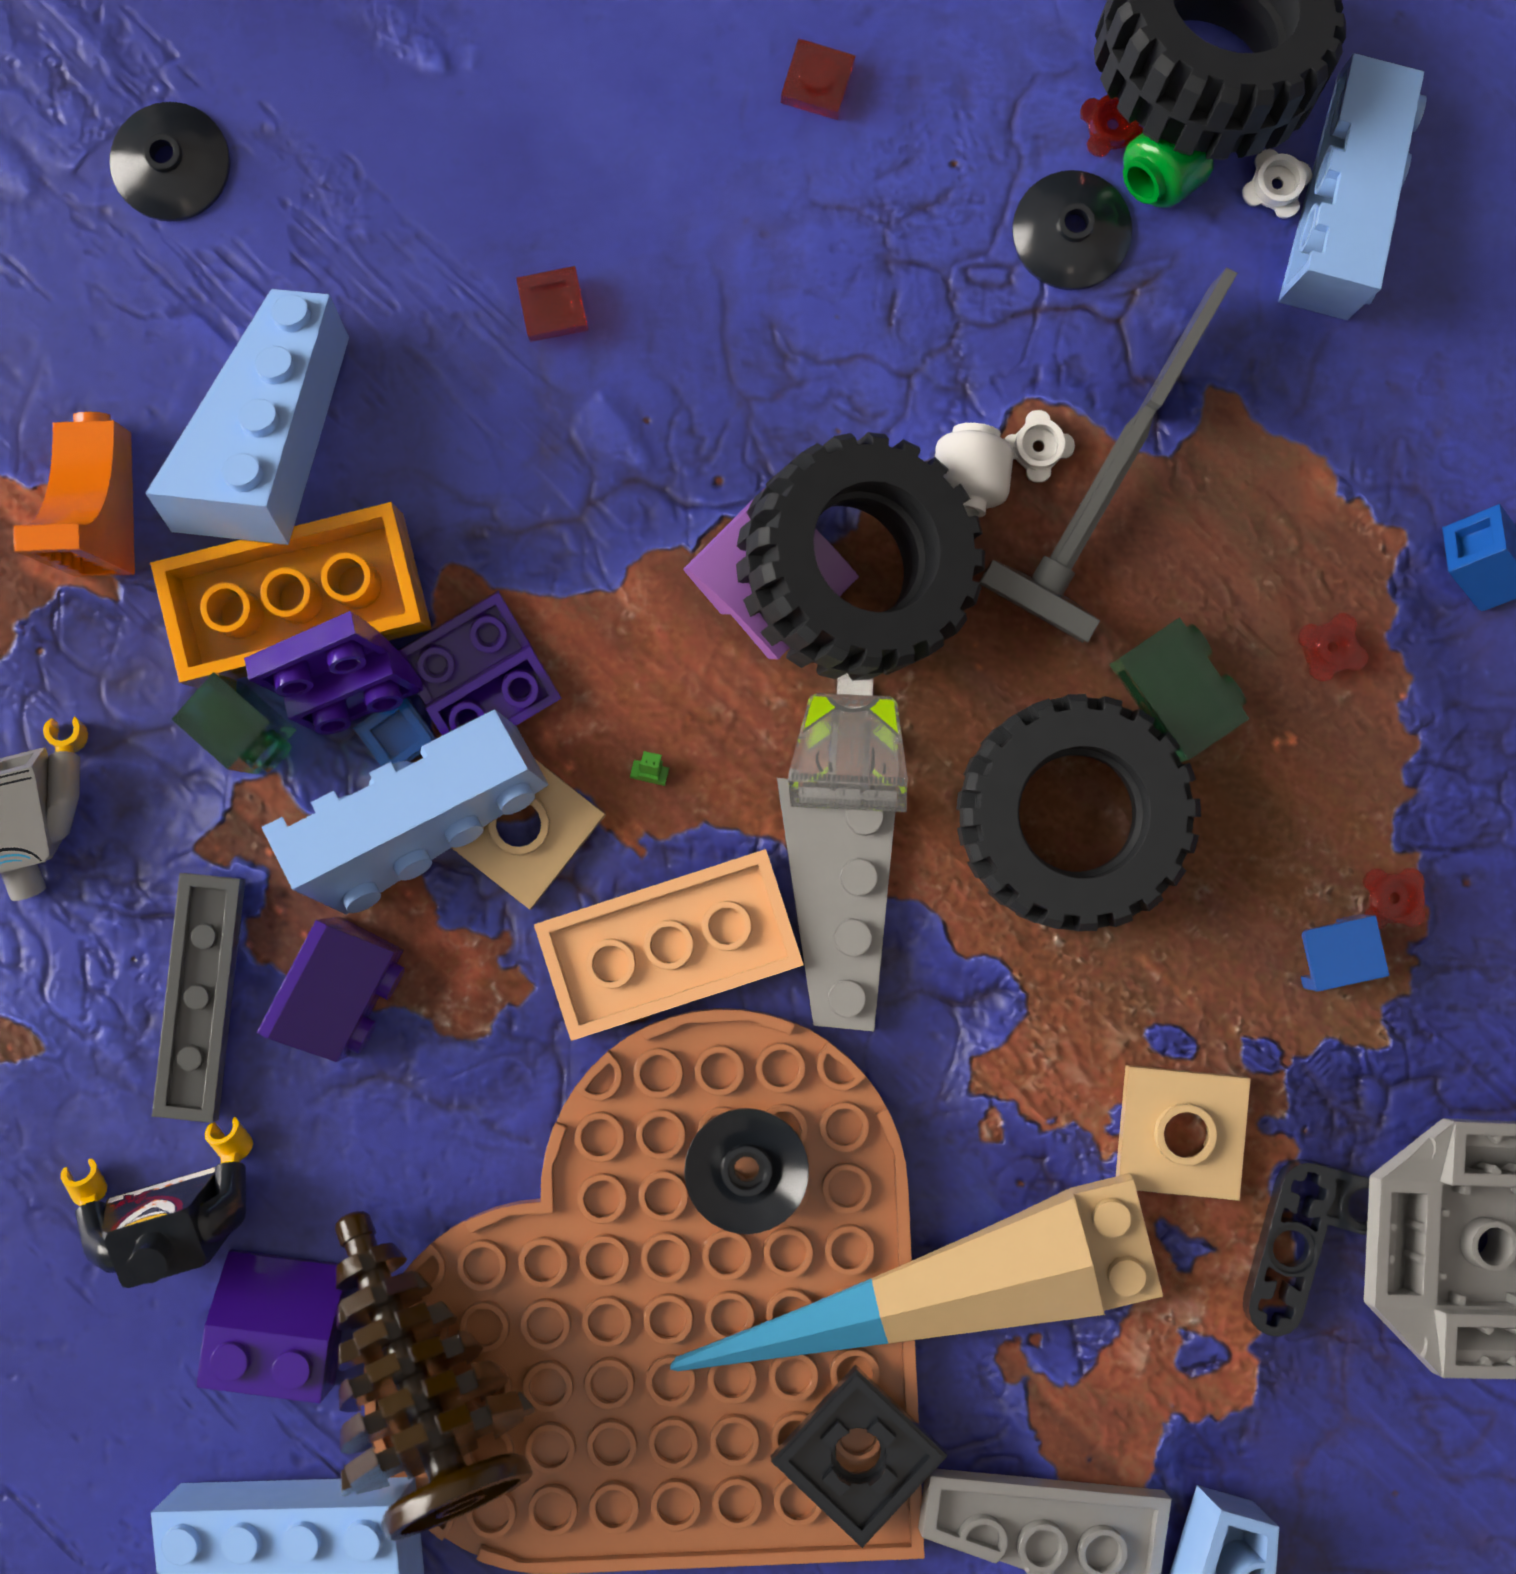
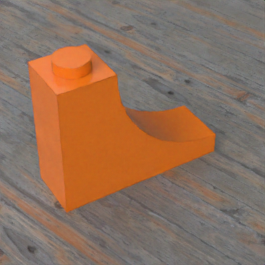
M79 412L73 414V422H53L52 458L46 494L38 514L30 524L14 525L15 552L74 577L135 575L132 437L129 430L116 421L111 420L110 414Z

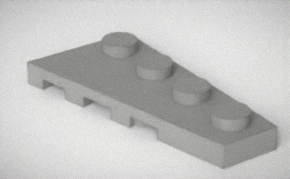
M777 778L813 1026L874 1032L896 811L893 810V803H896L898 789H892L887 792L884 788L867 787L868 794L866 799H864L865 786L820 782L811 788L808 784L812 781ZM830 785H832V798L830 797ZM876 790H878V797L877 799H874L876 796ZM794 799H797L796 806H794ZM799 799H801V806H798ZM803 799H806L805 806H802ZM807 799H811L809 806H806ZM812 800H814V807L811 806ZM815 800H819L818 807H815ZM821 800H823V807H820ZM824 800H828L827 807H824ZM830 800L833 801L832 807H829ZM834 801H838L837 808L833 807ZM839 801H843L841 808H838ZM844 801H846V808H843ZM848 801H851L850 808H847ZM852 801H854L855 808H852ZM856 802H859V809H856ZM860 802H864V809H861ZM865 802H869V809H866ZM870 802H874V809H870ZM875 802L878 803V810L875 809ZM879 803H883L882 810H879ZM884 803H887V810H884ZM888 803H891L892 810H888Z
M935 1469L924 1481L918 1529L922 1538L995 1564L999 1561L1025 1570L1027 1574H1161L1171 1497L1165 1490Z

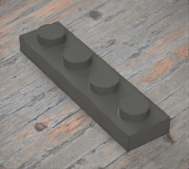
M179 873L152 1117L214 1123L219 1120L246 879Z

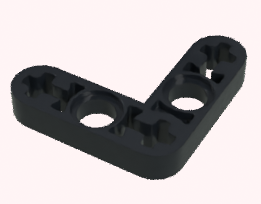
M1305 1159L1288 1162L1280 1169L1275 1179L1243 1295L1245 1315L1259 1331L1269 1336H1283L1291 1333L1298 1327L1305 1311L1328 1225L1367 1236V1221H1355L1349 1213L1348 1204L1352 1194L1357 1190L1369 1188L1370 1177ZM1308 1172H1312L1311 1181L1320 1186L1317 1197L1313 1195L1306 1196L1301 1210L1303 1215L1313 1218L1310 1227L1293 1218L1282 1217L1284 1208L1295 1214L1297 1213L1300 1196L1291 1190V1185L1294 1180L1304 1181ZM1288 1230L1298 1231L1303 1236L1305 1242L1302 1256L1292 1263L1279 1262L1273 1252V1245L1277 1236ZM1268 1267L1284 1276L1297 1277L1293 1286L1282 1280L1279 1298L1287 1304V1309L1285 1313L1275 1312L1271 1321H1267V1314L1258 1307L1261 1298L1266 1300L1272 1299L1275 1293L1277 1281L1271 1276H1265Z

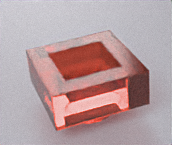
M798 38L782 89L781 103L838 120L855 65L856 55Z
M575 266L516 278L530 342L589 330Z

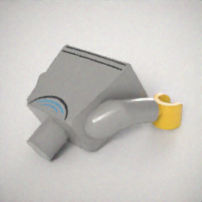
M75 716L72 721L73 733L68 739L63 741L58 740L59 724L56 720L51 718L44 724V737L55 747V752L50 754L49 757L46 748L43 747L0 758V874L12 901L31 898L46 889V884L38 864L51 859L61 844L62 839L70 834L80 796V757L75 752L81 750L88 739L87 728Z

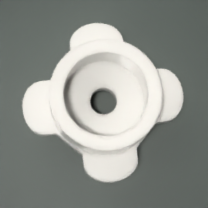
M1272 149L1263 150L1254 160L1256 171L1252 181L1243 187V199L1249 206L1263 205L1273 209L1279 218H1291L1300 209L1298 197L1304 186L1311 181L1312 171L1305 162L1299 161L1291 155L1278 154ZM1279 179L1282 182V188L1275 189L1272 186V180Z
M1042 410L1030 412L1025 419V425L1018 433L1005 437V440L1013 449V459H1016L1026 469L1027 478L1035 483L1048 480L1051 476V468L1060 459L1069 458L1075 448L1073 438L1069 434H1063L1061 428L1050 420L1049 414ZM1034 442H1042L1044 449L1041 452L1035 451L1033 449Z

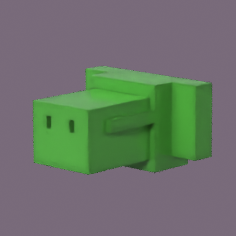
M644 751L641 761L634 760L630 778L665 786L669 767L663 766V761H661L662 755Z

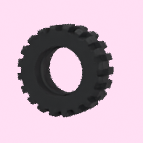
M1107 0L1095 32L1097 40L1094 47L1095 64L1099 72H1102L1100 80L1109 98L1117 97L1119 100L1117 105L1118 111L1130 124L1135 120L1144 127L1143 135L1156 143L1163 139L1175 144L1173 151L1188 156L1192 155L1194 151L1206 153V159H1227L1232 152H1236L1238 158L1262 153L1264 147L1270 149L1282 144L1289 139L1293 131L1300 129L1308 118L1343 53L1342 44L1346 39V20L1344 13H1342L1344 7L1342 0ZM1184 21H1203L1223 27L1243 40L1253 53H1238L1214 46L1196 35Z
M868 432L858 441L853 434L847 433L833 436L823 446L816 443L801 452L766 483V487L754 497L746 511L750 521L740 528L737 547L740 550L746 551V556L736 563L738 582L749 583L752 594L743 599L750 617L761 613L768 626L760 633L771 646L783 641L790 647L786 659L801 668L814 662L818 664L816 671L820 676L837 679L848 674L852 681L870 680L880 674L889 675L942 648L944 640L956 635L966 623L967 616L964 610L977 603L981 586L980 583L973 581L972 578L985 570V551L983 549H975L974 539L982 535L983 532L978 516L969 517L963 505L970 500V497L961 483L953 488L944 478L949 469L936 457L928 462L923 461L918 457L921 451L920 447L904 439L894 447L888 446L889 438L886 434ZM836 506L861 510L880 521L891 533L899 547L904 569L902 590L896 604L892 608L884 612L860 609L839 597L827 584L818 567L814 551L816 524L819 516L825 510Z
M1068 694L1062 698L1052 700L1048 698L1014 714L992 730L980 743L981 747L975 756L970 758L963 773L965 780L962 791L958 792L956 810L960 812V828H957L960 846L964 845L970 860L967 864L975 878H979L989 890L987 893L1000 905H1005L1014 911L1015 915L1051 928L1078 932L1097 931L1098 928L1107 926L1117 927L1133 921L1132 916L1141 911L1152 910L1164 900L1161 894L1169 886H1177L1187 871L1182 867L1183 861L1187 854L1195 853L1199 835L1193 834L1192 830L1194 818L1201 817L1200 798L1193 799L1189 783L1195 781L1196 777L1190 762L1182 764L1176 750L1180 745L1171 733L1166 732L1162 734L1152 725L1155 718L1141 709L1129 710L1122 706L1123 701L1107 696L1097 699L1088 698L1086 694ZM1064 756H1086L1112 768L1124 783L1131 801L1132 823L1125 845L1110 861L1087 871H1066L1046 863L1030 848L1020 825V801L1028 781L1043 765Z

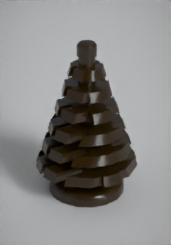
M354 1211L342 1216L335 1224V1232L341 1247L345 1248L348 1258L336 1266V1289L350 1290L358 1287L359 1291L344 1298L338 1304L337 1329L343 1331L350 1327L352 1330L360 1327L363 1328L352 1333L354 1338L339 1344L338 1369L345 1371L364 1362L367 1373L351 1380L347 1378L341 1383L339 1388V1411L347 1413L362 1411L360 1406L378 1399L377 1402L380 1409L363 1417L358 1412L342 1425L340 1430V1452L346 1454L365 1452L344 1466L345 1469L341 1470V1495L347 1496L353 1492L361 1494L389 1487L390 1484L387 1478L405 1471L408 1479L427 1473L428 1484L391 1505L382 1517L381 1523L386 1539L398 1540L461 1517L500 1498L528 1481L533 1472L528 1460L523 1455L517 1453L502 1454L469 1466L465 1463L463 1456L478 1449V1438L493 1432L495 1439L524 1421L525 1416L534 1413L535 1408L521 1392L512 1391L493 1395L503 1388L509 1380V1377L493 1361L471 1363V1370L455 1376L453 1370H449V1368L464 1361L468 1365L480 1355L483 1347L471 1333L465 1330L457 1331L458 1334L441 1341L439 1335L436 1336L435 1332L456 1323L457 1316L443 1301L428 1307L425 1302L412 1306L420 1302L423 1296L431 1293L433 1289L420 1273L415 1271L391 1276L392 1272L406 1263L407 1258L393 1243L377 1244L374 1236L376 1230L367 1212ZM478 1396L481 1402L485 1400L486 1406L470 1413L467 1405L463 1404ZM391 1435L394 1446L376 1454L374 1442Z

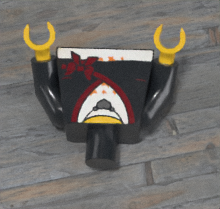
M233 1117L232 1130L226 1137L215 1122L210 1123L206 1128L205 1139L221 1158V1164L108 1198L106 1203L100 1200L107 1192V1183L93 1159H88L91 1170L89 1175L81 1181L75 1182L69 1168L64 1167L61 1172V1180L73 1202L80 1206L76 1209L75 1215L83 1251L87 1259L107 1273L116 1272L123 1288L155 1283L162 1278L200 1268L209 1263L230 1233L242 1224L246 1215V1166L240 1163V1161L250 1153L253 1141L238 1119Z

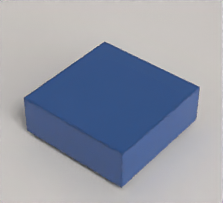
M408 697L403 699V703L396 709L380 713L374 712L353 728L381 766L389 762L392 764L401 761L413 763L422 756L420 753L422 746L437 739L435 733Z

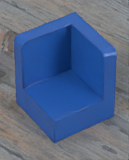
M1500 504L1442 527L1448 572L1478 610L1485 611L1516 599V525Z
M1357 914L1336 919L1334 924L1303 931L1302 939L1310 974L1301 976L1303 989L1318 992L1390 976L1376 915Z

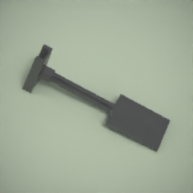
M1227 267L1208 288L1137 414L1125 425L1051 556H1043L1032 577L1020 570L993 560L979 581L981 586L1082 643L1089 641L1100 620L1075 601L1064 596L1066 589L1076 574L1071 569L1146 441L1155 412L1164 403L1237 276V272Z

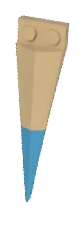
M1131 1173L1071 1187L1019 1213L876 1277L762 1324L677 1356L672 1361L670 1369L684 1371L1105 1315V1310L1163 1297L1134 1179Z

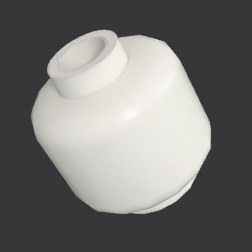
M962 423L954 426L951 433L942 436L938 440L934 455L949 469L944 475L949 484L954 488L961 483L970 497V500L963 504L968 516L977 515L978 518L985 516L986 509L996 507L1006 501L1010 491L1014 455L1012 447L1005 439L1000 437L1001 433L997 428L981 423Z

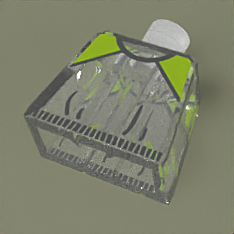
M845 674L837 679L836 694L816 693L809 697L789 770L788 784L791 807L907 812L908 777L897 700L891 696H873L874 678L852 681L848 674Z

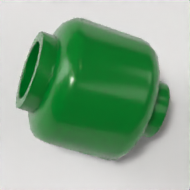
M1141 133L1129 142L1124 152L1123 179L1131 195L1138 201L1158 208H1170L1208 181L1213 171V159H1206L1205 152L1194 151L1192 155L1188 156L1173 151L1175 144L1163 139L1156 143Z

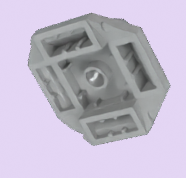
M1443 1118L1371 1174L1369 1178L1364 1303L1432 1373L1442 1378L1516 1379V1121ZM1487 1231V1244L1479 1253V1239Z

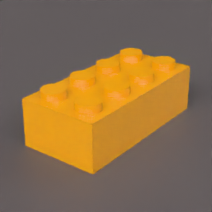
M392 502L294 526L289 545L237 540L150 562L179 683L198 689L247 677L245 657L349 611L364 619L388 641L432 630L404 515Z

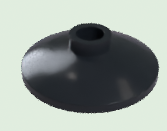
M160 102L138 110L120 127L110 151V171L116 189L123 199L137 212L159 221H181L204 212L221 195L230 172V153L223 133L207 114L188 104ZM165 146L173 147V155L169 161L165 163L155 162V154L158 150Z
M1060 171L1037 181L1020 200L1013 219V243L1021 263L1039 281L1063 290L1086 289L1109 278L1125 259L1132 239L1131 215L1121 194L1103 178L1085 171ZM1070 215L1080 216L1085 221L1086 229L1079 233L1070 231L1065 225V218Z
M739 1108L715 1116L697 1132L687 1151L684 1177L692 1203L706 1220L728 1232L756 1234L777 1227L796 1211L807 1189L809 1164L804 1145L789 1124L780 1117L764 1110ZM751 1157L756 1160L759 1170L754 1177L745 1179L736 1173L735 1164L740 1158Z

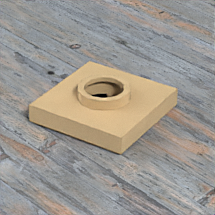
M536 759V763L549 784L534 794L535 799L530 804L538 812L541 820V829L537 838L526 846H511L505 843L499 836L496 827L497 819L483 827V833L473 842L462 847H451L529 910L536 905L606 816L604 812Z
M1126 1065L1116 1176L1131 1173L1137 1191L1240 1201L1251 1079L1245 1076ZM1190 1112L1197 1114L1206 1124L1207 1134L1203 1144L1205 1147L1200 1153L1192 1157L1175 1155L1168 1149L1165 1143L1164 1131L1166 1124L1173 1116L1179 1113Z

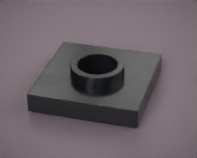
M855 1364L772 1453L771 1462L863 1548L948 1455L946 1450ZM855 1428L867 1429V1433L874 1435L878 1439L881 1447L880 1457L876 1464L868 1471L860 1473L851 1472L842 1467L835 1454L838 1440L850 1433L849 1430Z

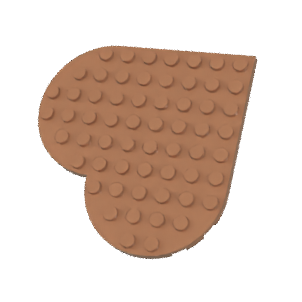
M713 1008L695 1010L670 1016L649 1024L609 1049L591 1066L574 1087L551 1131L541 1175V1198L516 1201L475 1214L451 1227L436 1238L412 1261L404 1273L409 1271L420 1273L433 1288L430 1294L423 1296L420 1302L412 1306L425 1302L428 1307L443 1301L458 1318L456 1323L436 1331V1336L439 1335L442 1341L458 1334L457 1331L465 1330L471 1333L483 1347L480 1355L468 1365L464 1361L450 1367L449 1370L452 1369L454 1375L457 1376L471 1370V1363L493 1361L509 1377L504 1387L493 1395L512 1391L521 1392L535 1408L534 1413L525 1416L524 1421L495 1439L493 1432L478 1438V1449L463 1456L465 1463L469 1466L502 1454L517 1453L523 1455L528 1460L533 1472L530 1479L511 1492L474 1511L429 1529L432 1534L441 1541L446 1538L460 1548L477 1555L476 1560L505 1570L530 1574H571L925 1559L924 1538H922L918 1529L922 1502V1485L918 1487L866 1545L861 1548L771 1462L772 1453L855 1364L919 1424L915 1340L684 1371L670 1369L672 1361L677 1356L787 1314L912 1261L908 1178L901 1141L893 1119L878 1091L864 1072L844 1052L824 1037L791 1020L747 1009ZM739 1108L764 1110L784 1120L801 1139L809 1164L807 1189L796 1211L777 1227L756 1234L728 1232L706 1220L692 1203L684 1177L687 1151L697 1132L715 1116ZM742 1157L735 1164L736 1173L745 1179L754 1177L759 1170L758 1163L751 1157ZM479 1396L463 1403L467 1405L469 1413L486 1406L485 1400L481 1402ZM378 1399L364 1404L365 1415L380 1409L377 1402ZM867 1429L849 1430L850 1433L838 1440L835 1448L836 1458L841 1466L848 1471L857 1473L868 1471L876 1464L880 1457V1443L874 1435L867 1433ZM391 1435L374 1442L376 1454L394 1446ZM403 1471L392 1477H407V1475ZM427 1473L415 1477L416 1490L429 1483Z

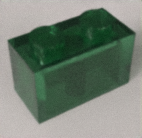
M1179 617L1109 665L1138 707L1155 718L1152 725L1162 734L1170 732L1179 743L1180 747L1176 750V753L1181 762L1190 760L1250 718L1242 708L1247 701L1238 684L1228 674L1220 676L1207 656L1212 654V649L1205 636L1194 624L1186 627Z
M215 672L208 677L171 719L228 770L256 775L262 768L266 772H270L280 764L292 748V745L287 740L297 730L244 682Z

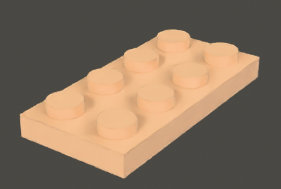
M766 849L534 924L571 1041L804 965Z

